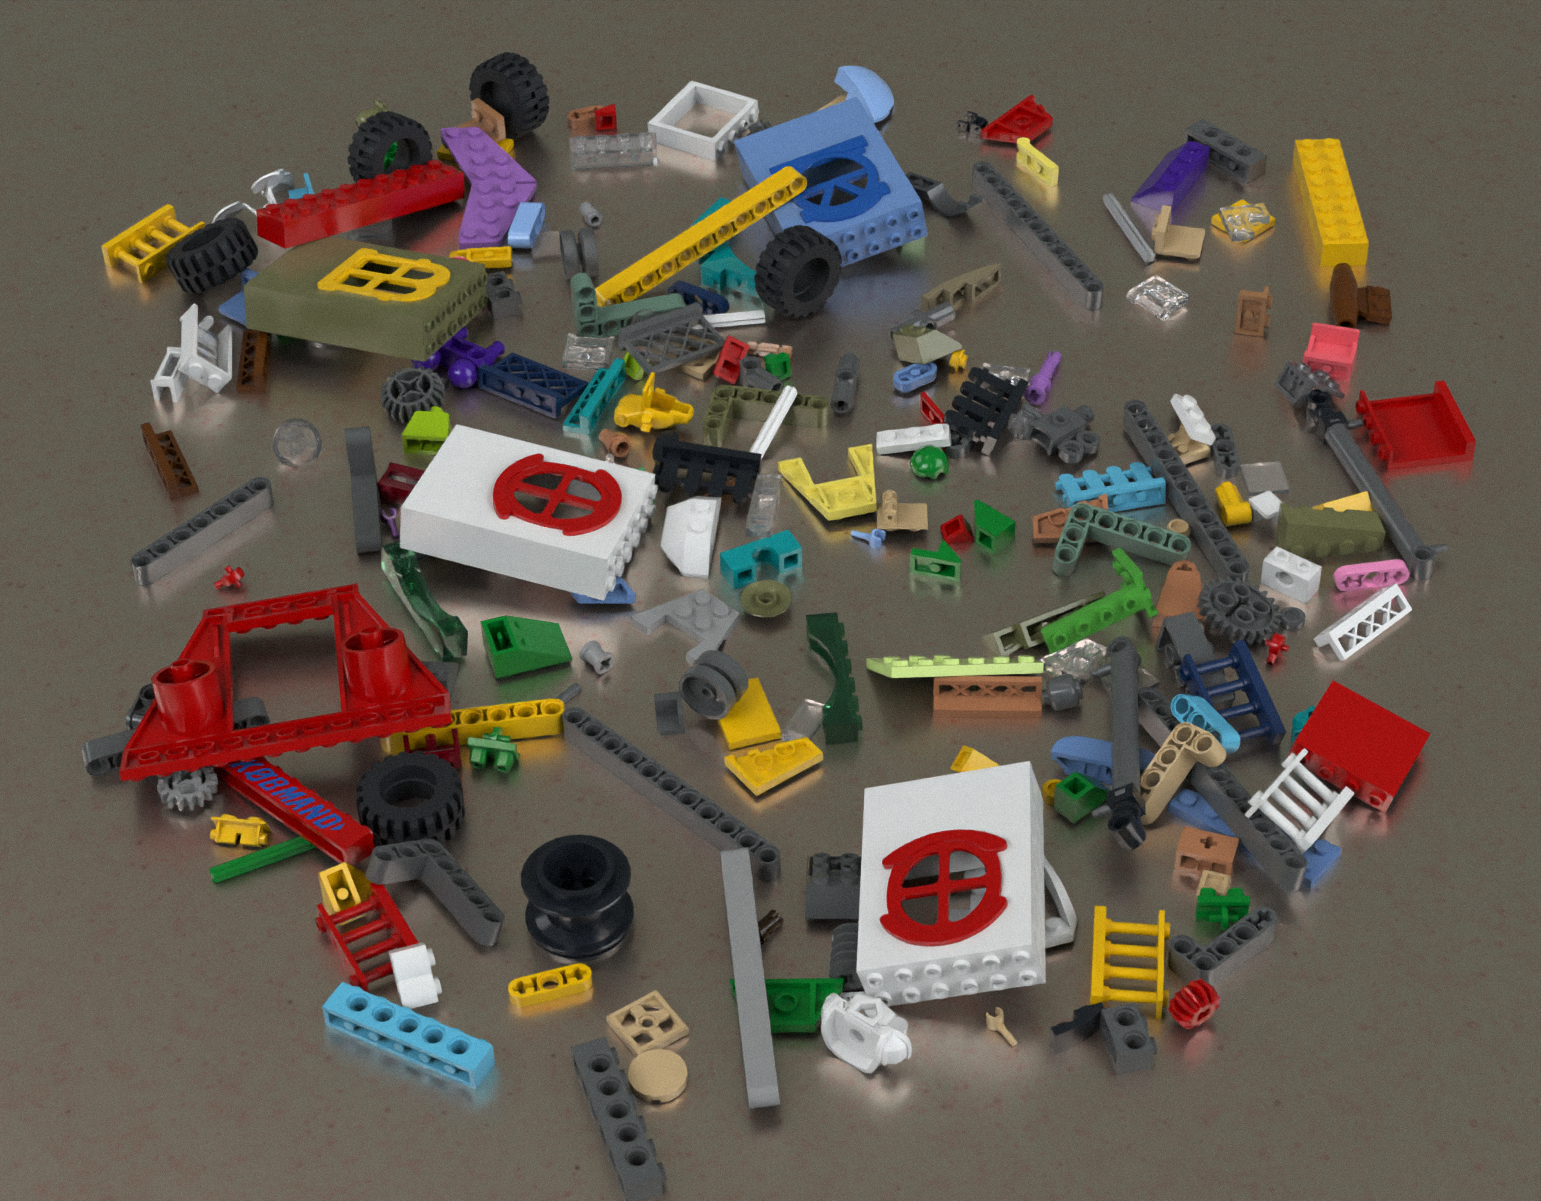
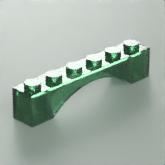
M400 541L382 545V572L441 660L444 662L467 656L468 630L458 616L446 613L435 601L423 578L415 553L411 550L400 548Z
M837 612L806 615V636L809 652L818 657L828 667L836 683L830 698L822 706V727L825 744L858 742V731L863 730L861 714L856 715V712H859L858 696L852 695V693H855L854 677H849V674H852L851 659H846L845 657L848 656L847 640L842 641V638H845L844 623H839Z

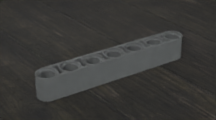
M266 477L253 478L133 555L131 565L135 582L142 586L155 583L270 508L274 503L270 480Z
M249 697L233 702L235 730L270 724L264 702L259 697ZM136 728L93 739L83 744L81 754L87 773L99 776L118 771L123 751Z

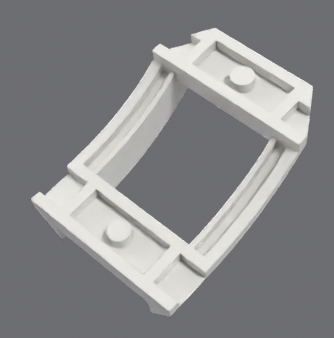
M1044 856V883L1061 916L1049 918L1045 921L1046 949L1074 941L1078 919L1060 878ZM986 867L966 870L964 879L985 875ZM986 888L974 889L972 892L974 895H982L983 898Z

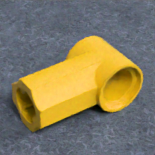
M1230 481L1222 482L1219 487L1215 488V497L1221 508L1223 525L1229 527L1250 524L1252 521V511L1249 502H1243L1236 485L1231 484Z

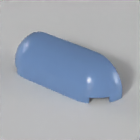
M1069 736L1058 740L1053 745L1051 758L1065 769L1064 773L1066 775L1078 772L1093 777L1100 783L1112 785L1111 742L1084 736ZM1139 747L1141 776L1155 754Z

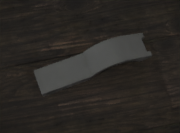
M913 172L905 174L918 196L927 199L932 207L944 216L953 217L968 211L983 201L982 196L973 193L970 195L967 203L963 201L957 202L947 193L942 182Z

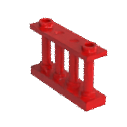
M373 882L370 883L371 896H368V900L332 915H328L323 904L320 903L316 905L319 917L315 918L320 934L325 933L349 973L350 985L358 986L368 993V984L394 974L390 962L362 973L358 966L359 963L390 950L419 943L384 885ZM372 910L374 913L379 912L380 919L341 935L335 926ZM383 929L385 931L390 930L391 938L351 954L347 947V944Z

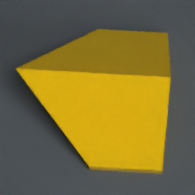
M346 862L318 873L323 901L331 914L364 902L371 895L370 883L372 882L366 878L365 872ZM365 913V914H362V915H360V916H357V917H355V918H352V919H350V920H348V921H345V922H343V923H340V924H338V925L341 926V925H344V924H346V923H348V922H351V921H353V920H356V919H358V918H360V917L365 916L366 913Z

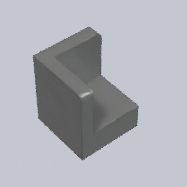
M680 691L654 694L658 735L685 733L684 710Z

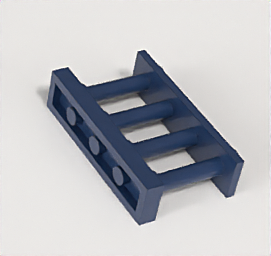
M1244 639L1233 643L1228 657L1195 665L1190 654L1184 656L1179 667V675L1181 680L1186 682L1192 696L1204 698L1214 708L1210 699L1212 697L1239 690L1246 693L1249 703L1217 711L1225 720L1250 713L1256 715L1260 725L1239 731L1240 742L1263 737L1267 739L1270 747L1280 745L1286 734V729ZM1228 667L1235 669L1238 680L1205 688L1200 677L1202 674Z

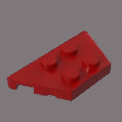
M1029 95L980 131V138L1017 143L1019 138L1025 137L1031 142L1053 126V117L1045 111L1041 104L1037 105L1035 103L1033 95Z

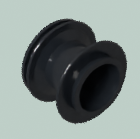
M567 835L544 843L527 858L521 872V886L524 895L529 900L525 911V923L533 941L544 953L564 961H591L610 954L626 940L634 917L633 901L627 892L631 880V867L625 854L615 844L592 835Z

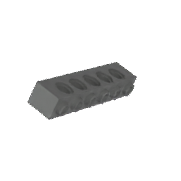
M606 1037L571 1046L572 1063L625 1201H643L663 1195L662 1181H666L665 1170L661 1162L656 1163L654 1157L657 1156L654 1142L652 1139L647 1140L645 1133H647L645 1120L642 1115L637 1116L635 1110H638L636 1098L633 1092L628 1093L626 1089L628 1087L627 1076L624 1069L619 1070L617 1067L619 1058L615 1047H609Z

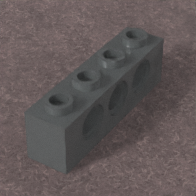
M1204 119L1185 128L1184 144L1191 141L1209 146L1208 162L1242 182L1249 184L1265 174L1267 155Z

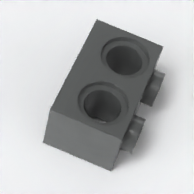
M504 271L488 274L486 284L488 304L486 309L493 321L520 315L519 305L522 304V299L519 291H515L512 279H508Z
M1132 1003L1101 1009L1100 1030L1117 1075L1152 1068L1153 1055H1157V1046L1154 1037H1149L1146 1016L1140 1014L1137 1004Z

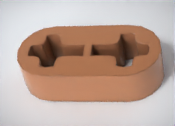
M595 105L570 111L567 114L568 127L577 130L595 126L594 111L603 108V106Z

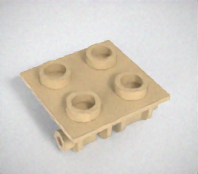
M893 490L885 491L882 495V503H877V529L894 531L896 529H908L910 531L928 530L927 503H897L896 492Z

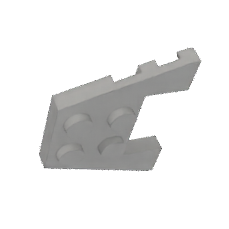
M703 589L631 616V625L646 635H649L665 622H668L699 642L697 646L686 653V661L691 665L694 664L701 653L707 650L718 651L721 643L728 639L740 621V613Z

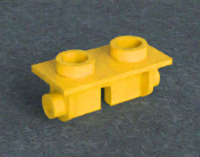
M222 814L221 817L211 816L216 829L211 830L210 839L215 840L216 843L235 845L237 835H241L240 845L261 847V845L267 844L268 836L264 833L272 832L267 823L258 817H248V820L237 819V817L229 814Z

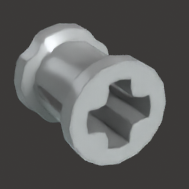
M589 641L581 649L580 658L584 662L591 663L598 674L608 672L612 668L614 656L609 652H604L597 641Z

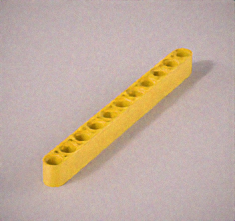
M786 166L598 286L595 289L597 306L603 307L634 301L802 193L807 186L806 178L791 166Z

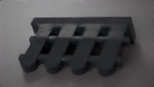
M972 367L968 378L975 382V384L970 381L962 383L960 392L967 398L960 395L955 396L952 401V407L959 412L947 410L943 420L951 426V430L956 431L958 429L972 436L973 441L977 443L979 440L984 442L985 444L981 452L990 456L1029 382L1020 378L1017 385L1014 386L1010 384L1011 380L1006 378L1004 381L988 373L989 369L985 367L983 370L978 367ZM981 386H983V387H985V388H987V389H989V390H991V391L997 393V395L994 394V393H992V392H990V391H988V390H986V389H984V388H982ZM973 400L976 401V402H978V403H980V404H982V405H984V406H986V407H988L989 409H987V408H985V407H983V406H981V405H979V404L973 402ZM964 415H967V416H969V417H971V418H973V419H975V420L981 422V424L978 423V422H976V421H974V420H972V419H970V418H968V417H966V416H964Z
M664 439L662 457L660 459V466H663L661 475L656 474L655 483L659 484V490L663 493H670L673 491L674 486L683 487V493L688 497H694L698 494L699 490L708 491V497L722 498L723 494L732 495V501L735 504L742 505L746 503L747 498H753L754 489H750L752 480L757 481L760 476L762 454ZM679 469L688 470L685 479L677 478ZM703 472L712 474L710 483L701 481ZM728 476L736 477L734 486L726 485Z

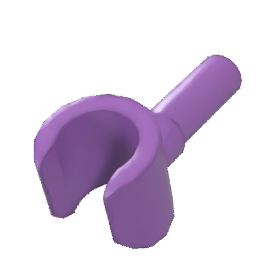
M391 508L390 513L392 517H387L384 514V510H382L380 515L381 522L388 524L394 539H398L400 535L394 520L397 514L396 509Z

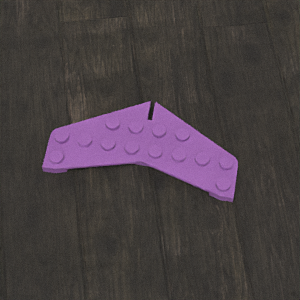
M478 127L441 128V142L446 149L450 150L471 184L470 194L458 235L459 250L500 247L508 236L520 203L529 202L536 192V180L482 129Z

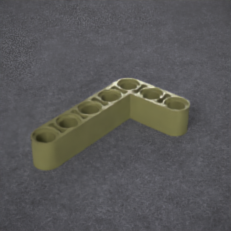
M732 385L717 386L713 390L702 422L704 444L714 447L723 445L733 418L766 422L782 391ZM797 393L781 424L810 428L826 427L829 424V400L823 396Z

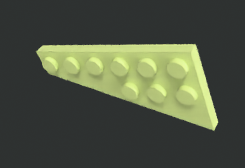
M912 655L909 656V659H902L898 656H885L884 658H866V669L890 678L1044 673V662L1034 660L1032 655H1020L1018 659H1009L1008 656H994L993 659H984V657L959 659L950 658V655H934V659L925 658V656Z

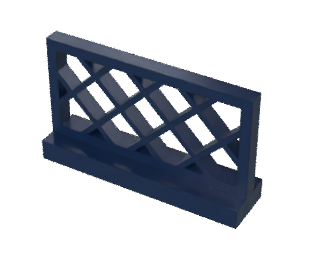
M513 352L492 366L483 364L479 367L478 388L554 419L561 416V408L581 395L589 382Z

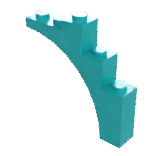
M720 197L692 223V226L722 208L731 200ZM728 240L697 259V263L701 264L702 285L719 291L726 286L759 298L754 282V275L757 272L742 263L733 254L728 245Z

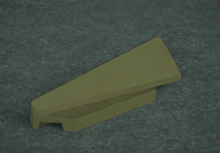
M1105 592L1094 593L983 635L982 639L997 656H1007L1022 646L1024 649L1045 642L1041 633L1043 627L1103 598Z

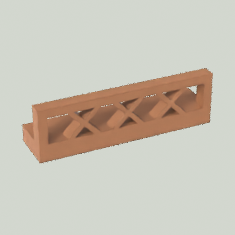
M934 677L933 717L1041 719L1042 677ZM939 685H951L954 689L951 691H939ZM971 685H978L981 689L970 691L967 688ZM1006 686L1008 689L1002 692L996 691L994 688ZM1024 686H1036V692H1024L1021 688Z

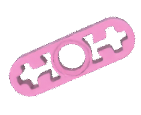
M1400 559L1345 565L1339 567L1333 574L1336 586L1341 591L1386 587L1395 583L1400 585L1406 582L1410 576L1405 562ZM1377 572L1376 576L1365 578L1369 573Z

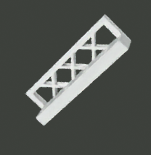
M1397 583L1374 593L1313 639L1318 647L1330 644L1339 660L1343 661L1409 613L1412 608ZM1395 598L1402 610L1399 612L1390 610L1391 599ZM1375 611L1383 613L1381 625L1374 623ZM1358 624L1366 626L1365 637L1357 635ZM1341 636L1349 638V647L1346 651H1344L1338 641V638Z

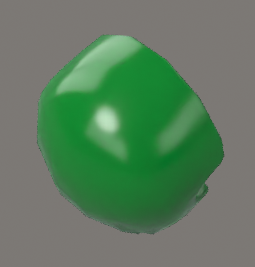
M926 445L917 449L910 460V467L914 475L921 478L929 477L936 479L942 472L946 475L950 466L944 451L934 445Z

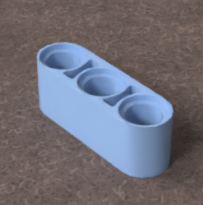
M520 203L508 232L509 246L512 248L533 249L545 219L544 203Z

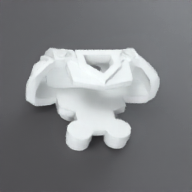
M831 993L826 997L821 1010V1033L828 1049L841 1060L860 1071L871 1074L881 1064L884 1066L886 1064H897L904 1059L911 1058L912 1046L909 1038L906 1036L908 1023L904 1018L896 1017V1014L881 1001V998L876 999L861 993L855 995L848 1002L836 993ZM864 1010V1015L859 1013V1011Z

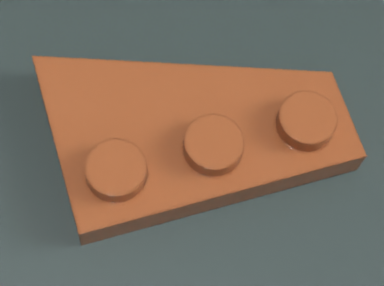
M1107 494L1100 495L1098 499L1086 502V500L1078 502L1108 510ZM1072 507L1066 509L1058 508L1033 516V543H1058ZM1069 538L1071 541H1077L1074 538ZM1086 538L1085 543H1086V542H1097V541H1094V540H1091V539Z

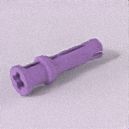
M1050 351L1039 373L1031 378L1030 386L1024 391V397L1029 403L1034 405L1043 403L1046 396L1045 393L1051 388L1050 380L1062 361V356L1059 352L1055 351L1053 354V351Z

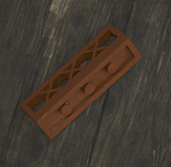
M243 330L236 385L237 394L266 393L272 333L258 330ZM249 338H257V341L253 343L249 341ZM255 351V356H248V354ZM250 366H254L253 371L249 372L246 370ZM250 380H252V381L254 382V384H255V385H243V384H245L246 382H248V381H250Z
M150 422L141 424L144 444L170 500L198 493V485L172 431L169 430L155 434ZM165 440H169L166 446L160 445L159 443ZM171 454L175 455L173 460H169L166 458V455ZM177 468L182 471L180 474H175L172 470ZM181 482L191 485L178 489Z

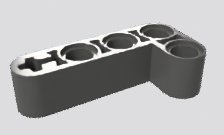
M1257 907L1205 947L1187 935H1177L1170 940L1168 967L1188 984L1190 981L1203 979L1214 987L1273 942L1278 918L1277 913L1269 907Z

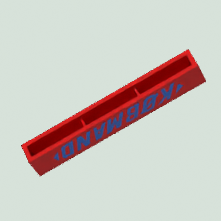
M264 756L256 757L250 762H240L239 760L228 762L227 765L222 767H213L218 779L338 863L346 862L355 867L369 857L375 848L373 843L374 835L369 827L366 825L362 826L356 822L350 814L343 813L337 809L331 801H325L313 789L309 790L303 786L297 778L290 777L284 773L281 767L274 766L268 762Z

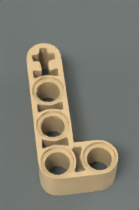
M1188 722L1180 723L1172 730L1140 776V794L1145 800L1146 815L1141 816L1142 825H1149L1158 818L1196 761L1208 767H1217L1225 760L1226 750L1214 735Z

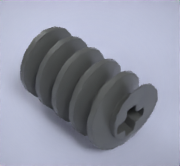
M857 923L839 925L832 932L829 978H843L844 989L848 990L862 987L856 972Z

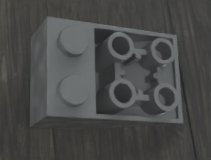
M816 853L813 856H808L806 919H859L862 856H858L855 853H845L841 856Z

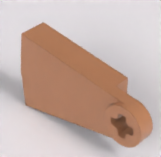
M1177 561L1169 569L1156 605L1159 614L1153 616L1152 626L1161 628L1164 618L1193 611L1197 620L1202 622L1205 631L1206 623L1203 621L1205 616L1199 615L1201 608L1197 607L1199 602L1197 599L1202 590L1200 572H1197L1196 565L1191 561Z

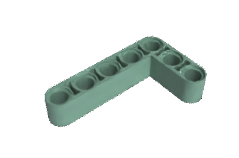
M578 273L570 281L573 321L579 337L585 341L619 335L620 329L686 306L680 294L672 293L597 308L596 291L590 276L586 273Z
M1076 503L1069 512L1056 546L1052 568L1059 576L1071 575L1076 568L1086 538L1115 548L1121 547L1122 550L1171 566L1177 561L1188 560L1191 542L1188 537L1086 503ZM1069 538H1074L1077 541H1071Z

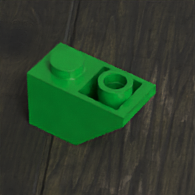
M976 499L973 512L975 542L978 546L996 555L1015 541L1016 521Z
M1074 772L1055 785L1054 809L1072 823H1075L1107 800V792L1111 790L1093 777Z

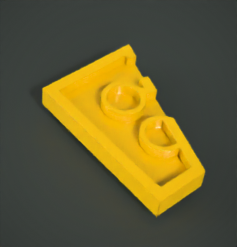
M807 737L775 744L774 749L762 752L754 749L748 751V755L737 758L734 755L725 756L724 763L758 796L822 761L823 752Z

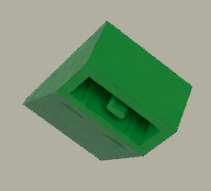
M508 615L480 621L483 645L496 678L572 661V655L559 623Z

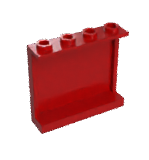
M1444 380L1435 381L1434 390L1431 394L1369 401L1364 390L1360 391L1359 401H1356L1355 404L1356 413L1361 416L1363 427L1370 434L1371 444L1376 447L1380 462L1384 463L1387 471L1473 460L1476 440Z
M1333 680L1294 741L1287 758L1292 752L1297 756L1305 748L1308 753L1302 758L1300 763L1308 771L1342 790L1347 786L1355 793L1353 796L1385 813L1431 733Z

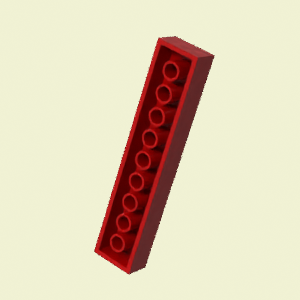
M430 160L428 164L412 165L409 169L394 170L393 173L387 175L379 174L369 180L360 179L354 184H342L339 188L323 189L321 193L305 194L299 199H286L284 203L268 204L265 208L256 210L257 234L259 237L286 249L463 199L464 173L456 170L453 166L442 164L439 160Z

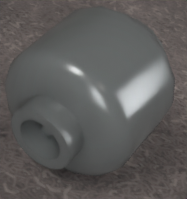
M1071 674L1049 678L1046 683L1047 689L1042 690L1045 704H1051L1056 712L1076 708L1079 706L1080 699H1083L1080 681L1078 678L1074 679Z

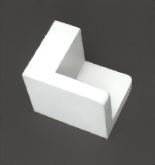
M1270 490L1250 498L1251 522L1255 523L1264 518H1271L1277 524L1279 505L1283 502Z

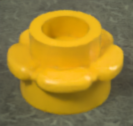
M965 349L952 353L949 367L955 368V371H958L959 367L964 369L968 355L965 354Z

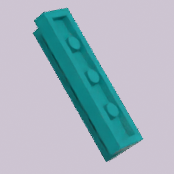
M615 358L609 369L598 368L562 424L563 430L588 436L591 435L626 379L625 360ZM580 420V425L573 424V422Z

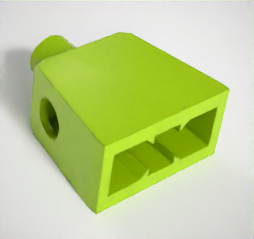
M437 406L431 407L430 411H416L402 433L404 454L436 456L451 433L449 414L443 412Z

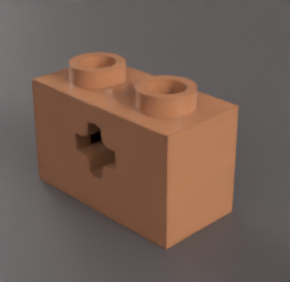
M1184 826L1176 849L1174 869L1202 875L1203 869L1231 875L1232 877L1238 856L1240 839Z

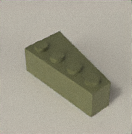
M1280 503L1275 537L1276 545L1303 559L1383 550L1385 530L1377 512L1346 509L1344 512L1334 511V508L1324 507L1323 510L1311 509L1307 505H1300L1299 508L1289 507V504Z

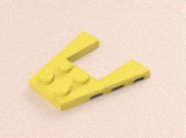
M872 444L848 448V457L858 476L814 485L801 457L777 462L778 471L828 521L840 520L855 515H865L877 511Z

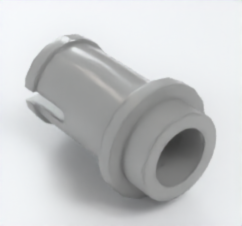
M590 202L582 203L579 209L584 215L587 225L598 226L602 220L600 211L595 210Z

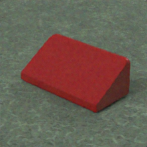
M921 392L920 412L932 425L945 424L942 411L925 392Z

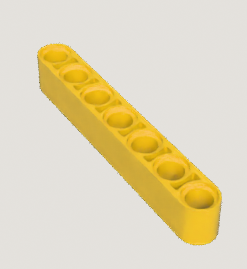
M550 698L452 710V723H448L445 727L436 729L432 727L420 728L419 731L414 733L397 732L389 737L380 738V743L383 751L399 753L404 752L403 735H408L410 750L426 748V735L435 734L437 746L454 744L452 729L457 728L459 746L467 745L469 737L482 739L484 733L492 734L494 727H501L503 735L510 736L511 740L554 735L563 732L562 715L565 711V706L561 700Z

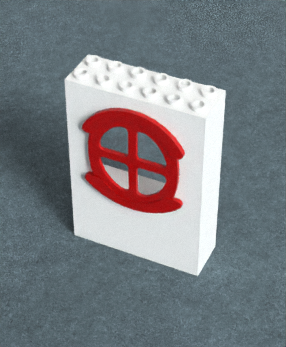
M456 424L401 506L400 548L572 593L587 595L588 597L604 601L609 591L613 592L615 588L616 576L621 577L624 563L630 561L633 547L637 548L640 534L646 532L648 520H652L654 517L656 505H653V500L658 486L654 484L655 474ZM519 492L547 499L549 502L542 513H533L516 500L514 493ZM559 503L593 511L591 514L579 518L557 519L552 517Z
M1030 761L865 788L856 972L867 996L876 999L881 998V1001L887 1006L1046 983L1043 798ZM984 867L987 870L986 874L980 877L950 880V873ZM939 875L938 881L934 884L910 888L902 887L904 880ZM986 888L981 902L970 914L958 921H949V896L951 893ZM938 895V921L933 925H924L914 921L902 908L904 900Z

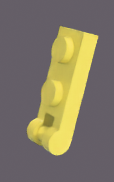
M1019 138L1017 140L1019 151L1017 152L1016 160L1049 187L1057 185L1058 165L1033 147L1028 138Z

